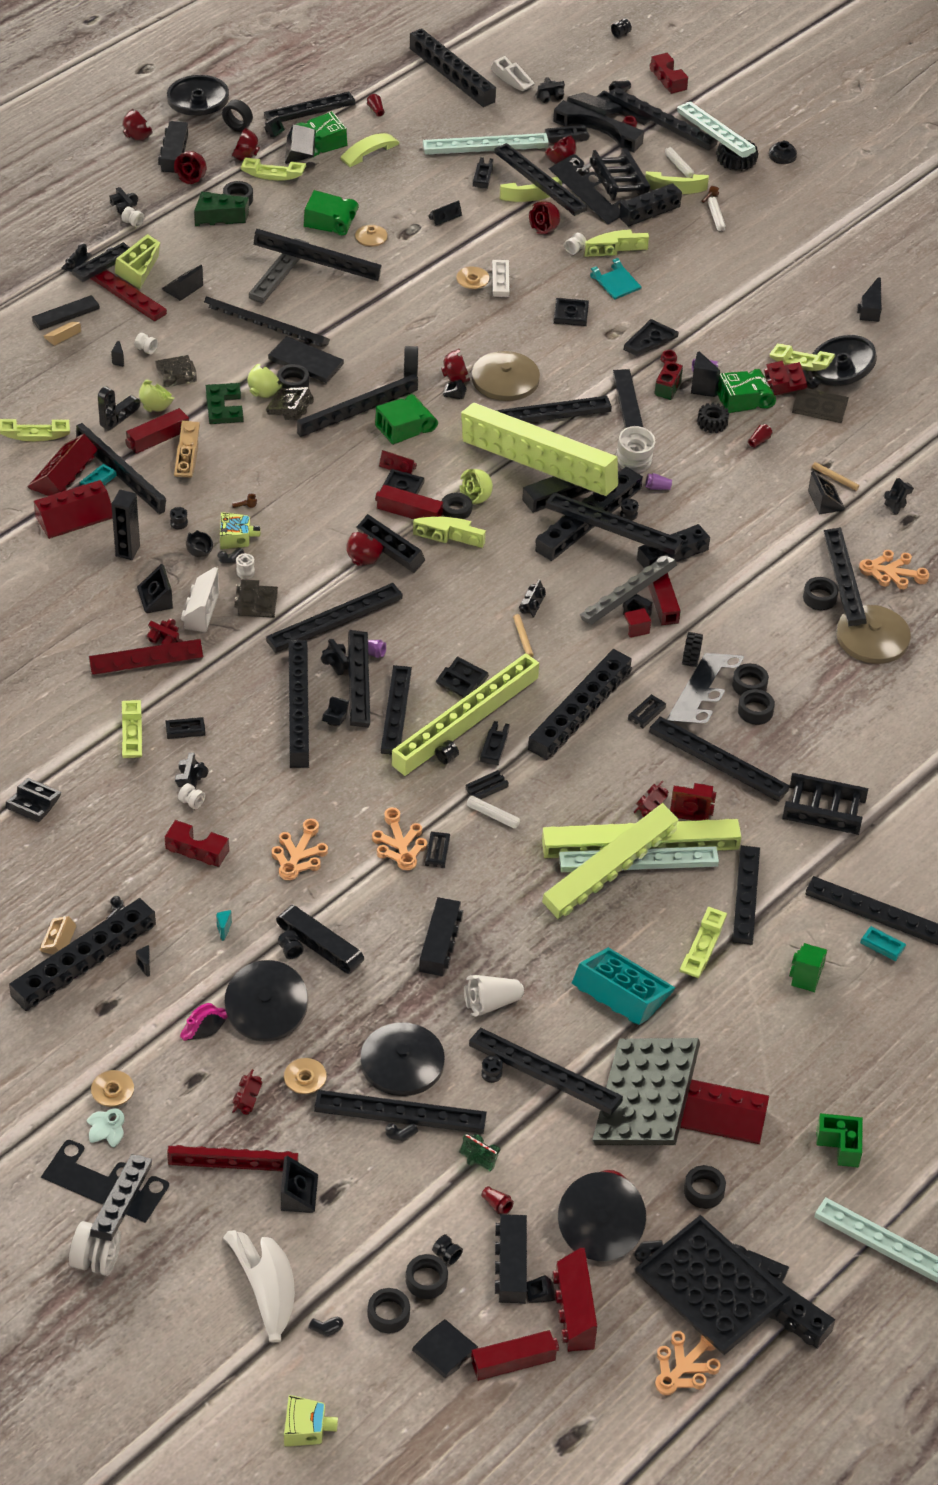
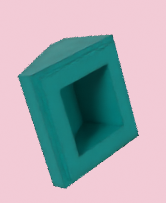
M231 910L216 914L217 929L222 941L226 939L232 924Z

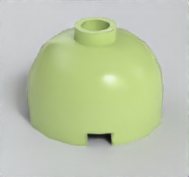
M256 364L248 375L249 391L255 397L269 398L274 396L281 389L282 384L279 385L277 383L279 379L267 367L262 369L259 367L261 364Z
M146 379L139 390L140 401L144 404L143 408L149 412L153 410L160 412L167 409L174 400V397H171L172 394L159 384H156V386L151 385L152 381Z
M467 469L463 472L460 480H463L462 485H460V493L467 495L471 499L472 504H480L489 499L493 489V483L489 474L480 469Z

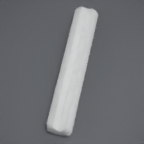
M672 147L666 148L665 155L687 178H693L695 172Z
M709 197L708 205L718 231H724L726 225L716 197Z
M470 796L467 800L468 807L514 829L520 823L518 817L474 796Z

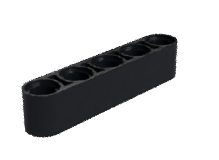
M290 905L276 917L280 928L284 931H295L300 942L343 972L350 974L364 961V955L358 948L297 906Z

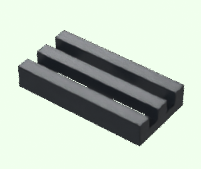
M651 694L628 715V720H634L636 725L640 724V727L644 728L666 708V703ZM645 709V711L638 717L637 715Z
M204 717L165 720L167 739L206 736Z
M497 770L466 784L465 789L471 796L481 800L507 788L509 782L504 780L505 777L500 775V771Z
M431 831L425 866L433 864V867L441 865V868H445L450 842L449 833ZM434 837H438L435 857L432 859L431 853ZM442 838H445L444 850L441 860L439 859V853Z

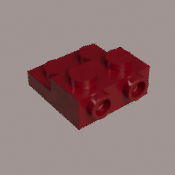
M783 361L766 364L767 369H764L765 378L769 379L767 383L773 390L774 395L807 388V382L800 362L784 365Z
M694 783L693 789L674 785L670 811L680 819L692 821L708 820L709 815L713 816L715 804L711 803H715L717 792L713 791L714 786Z

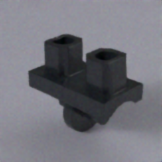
M546 77L544 82L538 86V91L535 94L536 98H541L543 103L549 102L552 95L555 96L556 100L563 99L565 83L564 81H551L549 77Z
M121 187L116 188V194L109 196L110 204L112 206L116 205L117 212L122 215L126 207L132 208L138 202V196L135 193L126 194Z
M896 478L891 490L884 493L883 496L886 499L884 504L892 510L893 514H898L901 508H905L907 504L906 497L912 493L913 486L908 482L904 483L900 478Z
M329 639L327 649L322 651L321 662L324 665L330 664L337 675H343L344 670L349 669L348 656H345L346 647L343 644H337L334 639Z
M189 753L188 759L179 761V770L184 774H178L175 777L178 787H183L189 783L196 789L197 781L207 777L209 770L204 766L203 762L199 763L196 761L195 753Z

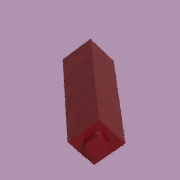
M180 408L127 430L125 443L136 454L180 435L182 421H189V417Z
M383 485L375 496L377 509L410 519L442 517L443 515L442 501L391 486Z
M667 572L648 585L661 626L679 624L681 613Z
M550 1330L473 1349L471 1352V1363L477 1381L556 1361L559 1344L556 1337L553 1338Z

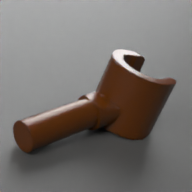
M711 186L709 193L701 201L705 203L711 196L718 197V190L720 188Z
M251 493L247 496V500L233 503L232 507L247 505L250 508H254L257 504L256 495Z

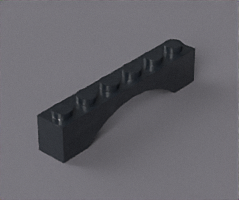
M562 100L554 109L553 122L562 126H586L587 128L600 131L613 138L620 148L628 149L633 153L643 144L644 130Z

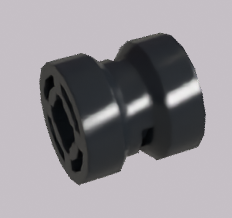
M626 18L611 25V32L616 38L632 30L631 23Z
M286 931L278 937V943L283 948V953L287 959H295L304 951V947L298 941L299 938L295 931Z
M444 1234L434 1243L432 1251L437 1256H442L443 1261L450 1266L460 1258L463 1248L458 1244H454L452 1239L447 1234Z

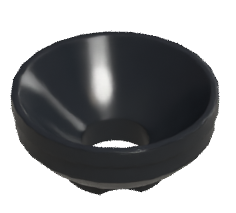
M784 140L770 147L769 158L779 164H789L796 160L797 150L792 144Z

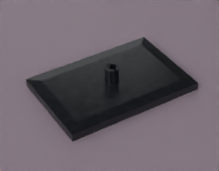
M701 1215L634 1268L635 1273L723 1355L728 1353L791 1299L789 1293Z

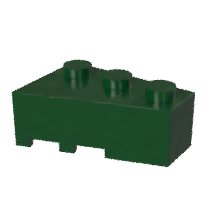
M201 191L194 210L195 227L200 226L202 223H210V226L215 225L216 222H225V224L246 223L249 215V198Z

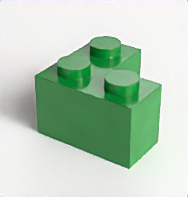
M804 943L800 950L794 953L793 965L789 977H792L791 986L815 993L825 964L827 949Z
M820 1113L816 1130V1145L837 1147V1166L859 1168L862 1157L863 1117Z

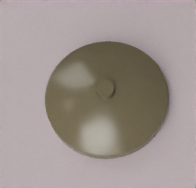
M498 351L489 353L477 360L472 369V382L475 388L486 397L499 401L523 399L531 395L539 385L540 372L538 366L527 356L516 352Z
M863 605L867 624L848 627L845 613L840 617L836 630L837 640L843 650L857 660L872 664L889 663L899 659L908 649L911 637L910 629L900 615L888 608L878 605Z

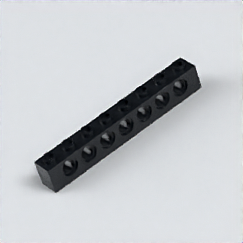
M422 28L410 33L409 49L483 108L495 103L496 86Z
M625 467L618 471V486L607 496L593 492L589 497L584 498L582 503L612 513L621 506L623 500L630 499L641 490L643 476ZM566 515L562 516L555 524L550 525L545 532L537 536L535 551L548 560L553 561L595 526Z
M289 640L290 768H309L307 640Z
M612 649L529 736L528 750L545 760L551 755H555L561 744L566 743L569 736L579 729L580 724L588 720L594 709L597 710L601 702L610 696L611 691L621 684L622 679L630 675L632 671V658Z
M138 898L9 983L10 996L25 1011L37 1006L40 1001L53 995L64 985L70 984L73 979L86 973L97 963L103 962L106 957L119 951L124 945L134 941L145 931L151 930L156 925L155 911L141 898Z

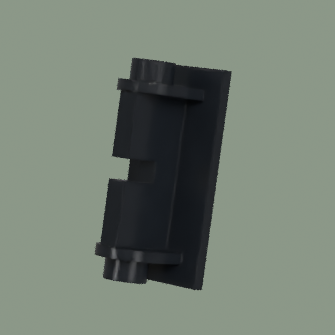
M457 200L432 210L428 215L429 219L434 220L435 226L462 216L460 201Z
M84 243L79 244L75 253L65 260V264L61 269L72 272L76 267L86 263L92 256L91 253L87 252V245Z
M538 580L537 584L529 586L525 595L526 599H523L519 605L520 612L523 614L530 612L532 618L535 617L546 596V590L541 580Z

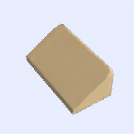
M69 322L44 335V338L55 346L80 333L81 324L79 322Z
M69 916L52 919L41 945V952L55 954L70 943L76 929V924Z

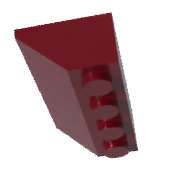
M85 434L76 437L59 449L27 487L47 496L66 491L67 484H71L76 479L75 475L85 469L84 465L95 457L93 454L98 449Z
M101 480L34 500L35 517L48 539L113 519L111 500Z
M692 1079L680 1128L760 1144L769 1095Z
M579 1248L557 1261L556 1270L552 1271L553 1284H557L558 1290H555L556 1304L561 1306V1310H558L559 1323H563L564 1329L561 1330L562 1343L567 1345V1352L594 1350L598 1327L585 1248Z

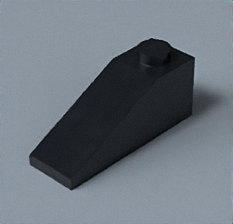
M880 277L864 293L861 298V304H857V313H859L860 320L880 321L882 310Z

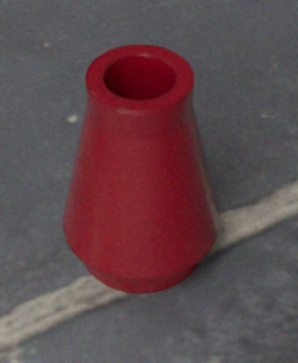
M377 94L369 95L367 105L378 117L384 115L385 111L381 97Z
M767 424L759 425L748 439V444L755 448L757 445L770 439L773 434L772 429Z
M490 1186L485 1187L482 1191L481 1196L497 1214H508L513 1208L514 1201L510 1195L495 1190Z

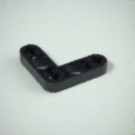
M107 386L102 387L98 393L100 426L106 430L113 429L138 410L141 403L140 400L130 395L116 405L115 392Z

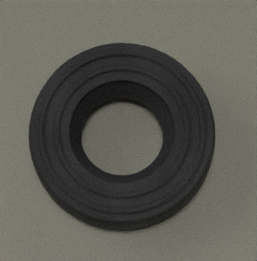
M450 493L441 500L445 517L466 519L472 512V501L465 494ZM461 504L463 508L452 509L450 505Z

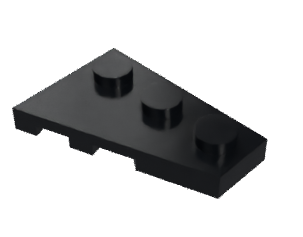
M650 319L624 344L623 350L639 356L677 338L679 332Z

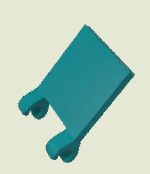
M619 258L612 260L614 263L611 265L613 271L602 275L597 266L591 268L593 271L590 273L591 278L596 279L614 300L642 288L623 267Z

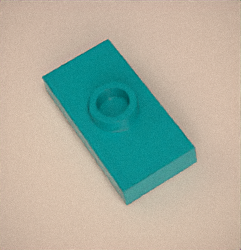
M102 464L81 480L79 486L101 480L103 485H106L117 476L115 470Z
M872 926L869 927L860 941L862 945L894 961H897L906 947L905 943Z

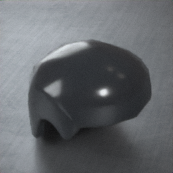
M196 530L192 534L188 533L186 548L191 555L203 557L212 551L213 541L207 533Z

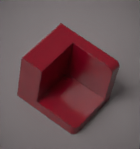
M645 608L625 612L624 617L629 624L628 635L630 638L650 634L651 619Z

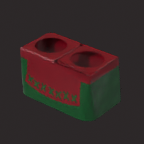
M666 361L656 379L654 391L656 396L669 400L672 397L673 399L682 382L683 365ZM665 375L672 376L673 379L669 382H666L662 380V377Z

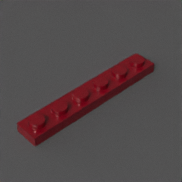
M107 269L90 278L154 322L167 314L166 308Z
M201 639L92 655L89 656L91 675L199 659L204 656Z
M183 1145L168 1146L167 1150L168 1165L283 1172L285 1156L288 1155L299 1162V1153L290 1151L272 1152L269 1150H238L224 1147H185Z

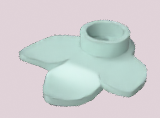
M113 1108L107 1112L98 1111L93 1113L87 1119V1123L92 1126L89 1132V1141L94 1143L107 1139L113 1148L116 1147L124 1135L122 1125L125 1117L123 1112ZM117 1116L114 1121H110L111 1117Z

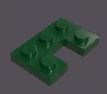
M240 383L205 385L209 424L244 422L242 406H225L224 400L241 399Z

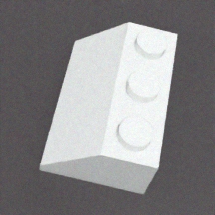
M216 567L197 577L195 585L192 584L191 597L187 598L186 610H183L181 620L184 621V629L200 632L207 631L219 596L218 568Z

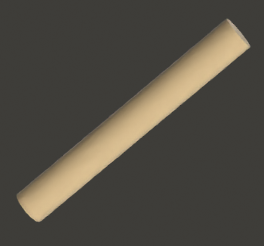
M816 462L813 463L812 468L855 491L859 489V484Z
M516 614L513 616L524 651L533 657L534 655L521 616Z

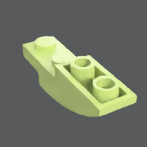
M631 230L605 233L585 242L584 255L585 257L617 255V251L648 250L649 234L632 233Z
M424 517L414 519L413 534L443 543H447L451 539L483 548L485 544L486 530L471 527V521L451 517Z

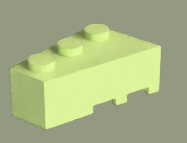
M147 234L116 258L115 274L140 290L159 257L160 242Z

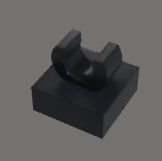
M274 116L265 122L266 126H263L265 131L269 132L270 137H275L285 130L279 116Z

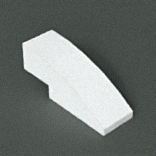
M506 56L493 62L491 70L510 86L525 91L535 85L516 62L512 64Z

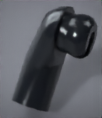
M803 370L807 386L812 389L817 388L820 384V379H816V377L809 378L808 371Z
M114 896L110 899L113 912L106 919L125 907L123 900L119 896Z
M662 1240L641 1242L635 1251V1258L639 1262H643L652 1252L663 1246Z

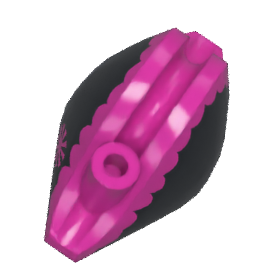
M212 1003L199 1006L187 1019L180 1037L183 1041L205 1038L215 1034L228 1018L226 1010L224 1008H217Z

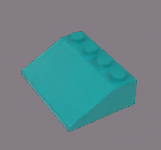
M609 947L580 962L571 983L579 991L591 995L597 1002L604 1003L612 1011L624 1015L630 1022L638 1025L648 1020L675 990V987Z

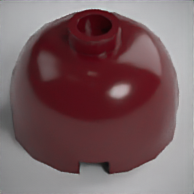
M131 109L123 118V133L128 139L131 137L133 140L142 141L152 135L153 131L151 127L147 128V121L137 110Z
M244 128L232 153V157L244 161L245 158L257 155L260 147H258V137L254 132Z
M567 136L556 142L553 149L549 147L545 154L552 163L557 164L567 157L576 154L577 146L572 136Z
M187 151L175 159L174 171L178 173L179 179L182 182L194 184L205 176L207 165L201 154L195 151Z
M546 201L537 202L532 205L534 207L529 211V222L532 229L538 230L537 234H547L554 231L560 223L558 208L551 202Z
M456 349L448 353L443 360L444 367H441L443 376L448 377L451 382L462 380L463 383L471 381L470 377L466 378L465 376L468 375L464 359L462 355L458 356V353L461 351Z
M353 532L346 545L347 554L352 559V562L357 566L371 565L376 562L381 556L382 544L375 538L373 540L368 539V535L365 533Z

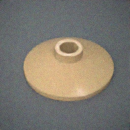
M365 225L356 231L355 238L357 242L364 246L374 247L386 242L387 232L384 228L377 225Z
M471 266L461 269L457 273L456 279L465 288L478 289L488 284L489 274L482 268Z
M300 1058L294 1060L286 1067L284 1081L293 1092L311 1094L320 1090L325 1084L326 1070L320 1062L314 1059Z
M110 1070L99 1074L91 1085V1093L94 1100L107 1107H116L126 1103L134 1092V1083L131 1077L117 1070Z

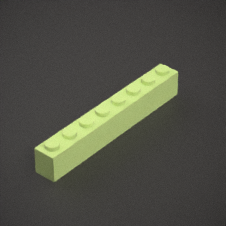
M663 803L545 892L542 903L557 919L563 915H569L574 906L583 904L591 893L600 891L605 882L613 881L618 876V872L622 869L627 870L635 859L644 857L648 849L652 846L654 848L657 847L665 836L674 834L677 830L676 827L679 819Z

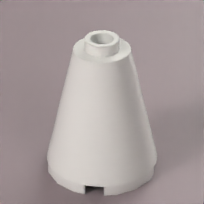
M470 975L466 979L469 980L468 985L464 986L466 1006L468 1009L472 1008L474 1013H471V1015L475 1017L516 1002L524 994L523 985L515 979Z

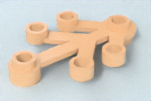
M885 550L883 556L874 560L865 559L859 564L860 572L863 575H872L884 587L890 584L891 579L897 584L899 589H906L908 587V579L900 578L898 575L914 577V581L918 584H926L929 579V572L925 568H919L917 571L898 568L911 563L912 556L909 553H902L900 559L884 566L880 564L892 561L894 556L893 551Z
M388 808L385 811L384 819L387 824L391 825L395 839L385 835L380 830H376L372 833V841L376 844L383 842L398 849L399 853L389 850L386 845H380L377 848V856L382 859L388 857L397 861L398 867L402 870H412L417 865L416 856L420 851L427 849V840L418 838L410 852L407 850L412 840L422 834V826L418 823L412 824L410 831L403 838L398 823L400 821V811L397 808Z
M307 819L303 822L304 834L296 848L291 840L290 833L282 832L279 835L280 844L286 847L291 856L290 861H287L282 847L275 846L272 848V857L278 860L281 866L279 868V876L282 879L293 880L298 876L299 872L308 869L312 871L320 869L321 861L316 857L298 864L299 860L314 855L323 857L328 854V846L325 843H319L317 846L305 850L311 837L315 836L319 831V824L315 819Z
M675 1331L672 1334L671 1343L674 1346L676 1367L671 1373L668 1362L671 1355L670 1348L667 1346H660L658 1348L657 1358L660 1361L661 1374L657 1376L655 1386L659 1393L671 1395L677 1388L703 1389L706 1385V1377L701 1373L715 1375L720 1371L721 1364L719 1360L714 1358L708 1360L707 1363H694L705 1351L716 1349L703 1335H701L700 1343L684 1357V1333ZM675 1337H679V1338H681L682 1340H681V1341H676L674 1338H675ZM666 1352L668 1355L663 1356L660 1353ZM710 1365H716L717 1368L713 1369ZM683 1373H697L693 1378H680ZM695 1380H702L703 1383H697ZM664 1381H668V1382H670L671 1384H668V1385H667V1384L664 1383Z

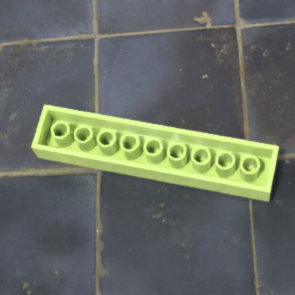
M472 403L461 412L463 442L607 496L618 486V458L615 455L476 403Z

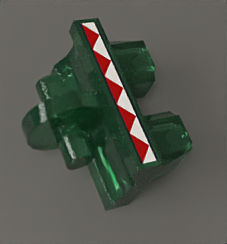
M466 1133L463 1136V1143L459 1153L468 1158V1165L472 1166L477 1163L491 1172L499 1156L500 1147L494 1144L488 1146L483 1143V1138L478 1134L471 1136Z

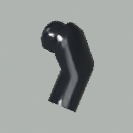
M238 547L231 554H227L226 551H220L217 556L221 563H235L236 558L240 554H244V550Z
M393 1123L388 1124L385 1128L386 1135L390 1139L404 1141L418 1132V1128L414 1123H411L404 1129L397 1128Z
M338 1316L325 1322L313 1318L309 1324V1329L324 1336H330L340 1331L344 1322Z

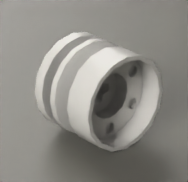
M639 426L625 428L620 433L616 451L618 466L621 469L628 467L636 473L646 471L652 463L655 447L654 435L646 428Z
M82 1221L78 1225L71 1243L69 1266L85 1271L91 1264L93 1273L97 1274L100 1271V1274L108 1276L113 1270L119 1255L121 1232L117 1230L112 1241L90 1237V1229L93 1223Z

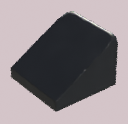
M117 341L111 351L113 365L124 367L123 350L120 341Z
M462 380L446 384L443 395L449 398L464 399L467 388Z
M149 945L136 951V963L147 977L150 976Z
M546 1275L528 1281V1302L555 1301L553 1281Z

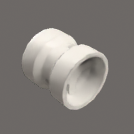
M126 207L122 213V221L131 223L132 226L138 228L144 221V214L140 211H135L131 207Z
M575 233L565 241L564 247L566 251L572 255L576 254L585 247L586 238L581 233Z
M139 333L135 339L134 346L151 355L155 352L158 341L144 333Z
M246 553L240 554L236 558L237 576L241 579L252 578L255 574L254 557Z
M187 783L180 789L178 799L183 803H188L191 808L198 809L205 800V793L201 790H196L193 785Z

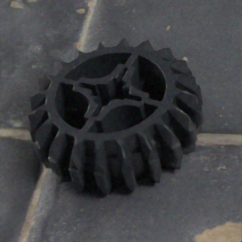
M719 143L716 150L717 161L720 162V165L735 171L753 168V165H756L759 153L757 146H755V153L742 158L722 143Z

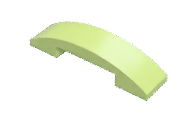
M386 133L371 135L351 146L341 156V160L349 167L363 162V156L382 147L386 150L399 145V141Z
M245 158L241 165V170L258 178L281 181L301 176L306 163L290 162L288 167L263 165L260 159Z
M646 171L645 178L650 184V189L656 190L673 183L682 191V194H692L707 190L709 175L693 174V178L661 176V172Z
M558 177L552 178L562 186V181ZM516 183L500 185V199L505 201L529 202L550 197L534 184L517 186Z
M778 343L770 353V358L777 362L783 361L784 365L800 362L802 370L807 371L826 369L835 357L833 353L822 351L818 355L793 351L792 346Z
M0 419V434L21 441H49L69 435L70 424L69 420H52L51 425H17L16 419Z
M141 700L122 701V758L142 757Z
M711 907L707 908L701 921V927L689 953L686 954L679 972L696 978L701 976L718 941L727 913Z

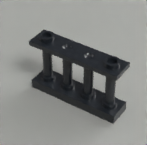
M622 149L619 157L601 158L598 152L593 150L590 163L594 171L603 179L602 184L612 201L616 200L617 192L636 191L639 196L649 192L650 184L628 149ZM617 163H619V165H621L620 167H606V166H605V164H617ZM610 173H625L627 176H612ZM630 182L632 185L618 186L616 183Z
M792 773L789 788L795 790L792 802H785L782 819L859 835L863 817L857 816L860 803H866L869 788ZM802 791L814 793L811 806L799 804ZM821 795L833 797L830 810L819 808ZM840 799L852 801L849 814L838 812Z

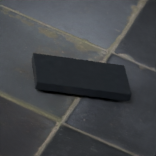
M288 336L268 354V359L283 366L291 364L303 366L308 370L310 377L327 383L344 364V359Z

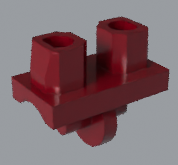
M170 618L167 622L162 620L161 624L153 621L149 622L150 630L147 639L150 642L157 644L160 637L164 638L161 643L162 645L183 641L179 639V627L175 626L176 621Z

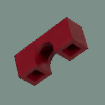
M668 52L651 56V63L649 65L651 72L656 75L657 79L661 81L671 94L687 90L689 77L682 69L674 70V59Z
M174 820L165 835V849L187 856L190 859L205 862L208 865L220 867L229 852V838L211 832L204 840H194L193 825Z

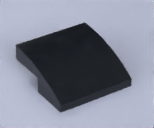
M457 656L449 668H444L436 679V683L465 698L480 687L489 677L487 671Z
M27 778L17 786V793L6 801L5 808L40 822L61 796V792Z
M444 1319L426 1333L413 1346L412 1351L446 1378L457 1371L461 1363L471 1357L472 1350L477 1349L478 1346Z

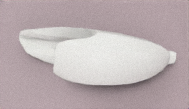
M236 1230L228 1231L224 1235L223 1240L235 1252L251 1283L269 1335V1342H281V1334L287 1326L292 1313L295 1296L294 1278L289 1260L282 1248L272 1238H261L262 1258H260L254 1245L245 1233L237 1232Z

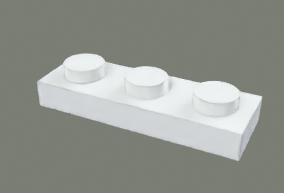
M492 260L494 297H509V260Z

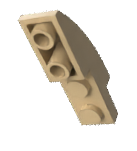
M182 421L174 477L192 478L198 452L200 422Z

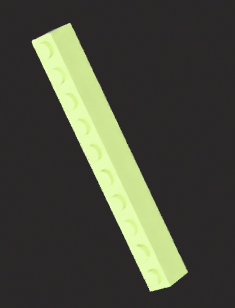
M525 653L392 750V766L404 776L412 772L435 755V749L443 746L445 741H454L537 680L539 662Z
M738 819L678 821L677 830L674 834L665 836L657 847L654 848L652 846L650 848L716 846L717 851L739 850L741 843ZM636 823L543 827L542 845L544 858H559V852L602 850Z

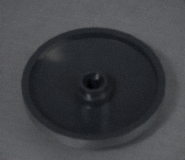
M191 75L180 78L173 82L167 90L169 106L181 114L202 116L217 112L229 100L228 86L222 80L209 75Z
M842 335L829 339L818 346L812 354L818 355L820 351L835 354L834 359L826 369L811 371V374L816 379L819 378L820 383L829 386H843L857 382L867 376L877 362L875 347L870 340L858 335Z
M274 960L256 961L240 969L230 980L225 993V1010L232 1026L243 1036L256 1041H274L291 1034L301 1024L308 1008V993L301 976L289 965Z
M401 1022L385 1025L370 1034L362 1046L360 1062L365 1078L376 1089L390 1095L411 1096L428 1090L439 1080L444 1069L445 1055L441 1042L431 1031L416 1024Z
M593 1172L578 1178L567 1188L559 1204L558 1224L565 1242L573 1251L585 1248L587 1259L611 1261L629 1253L640 1241L646 1225V1208L639 1191L627 1179L610 1172Z

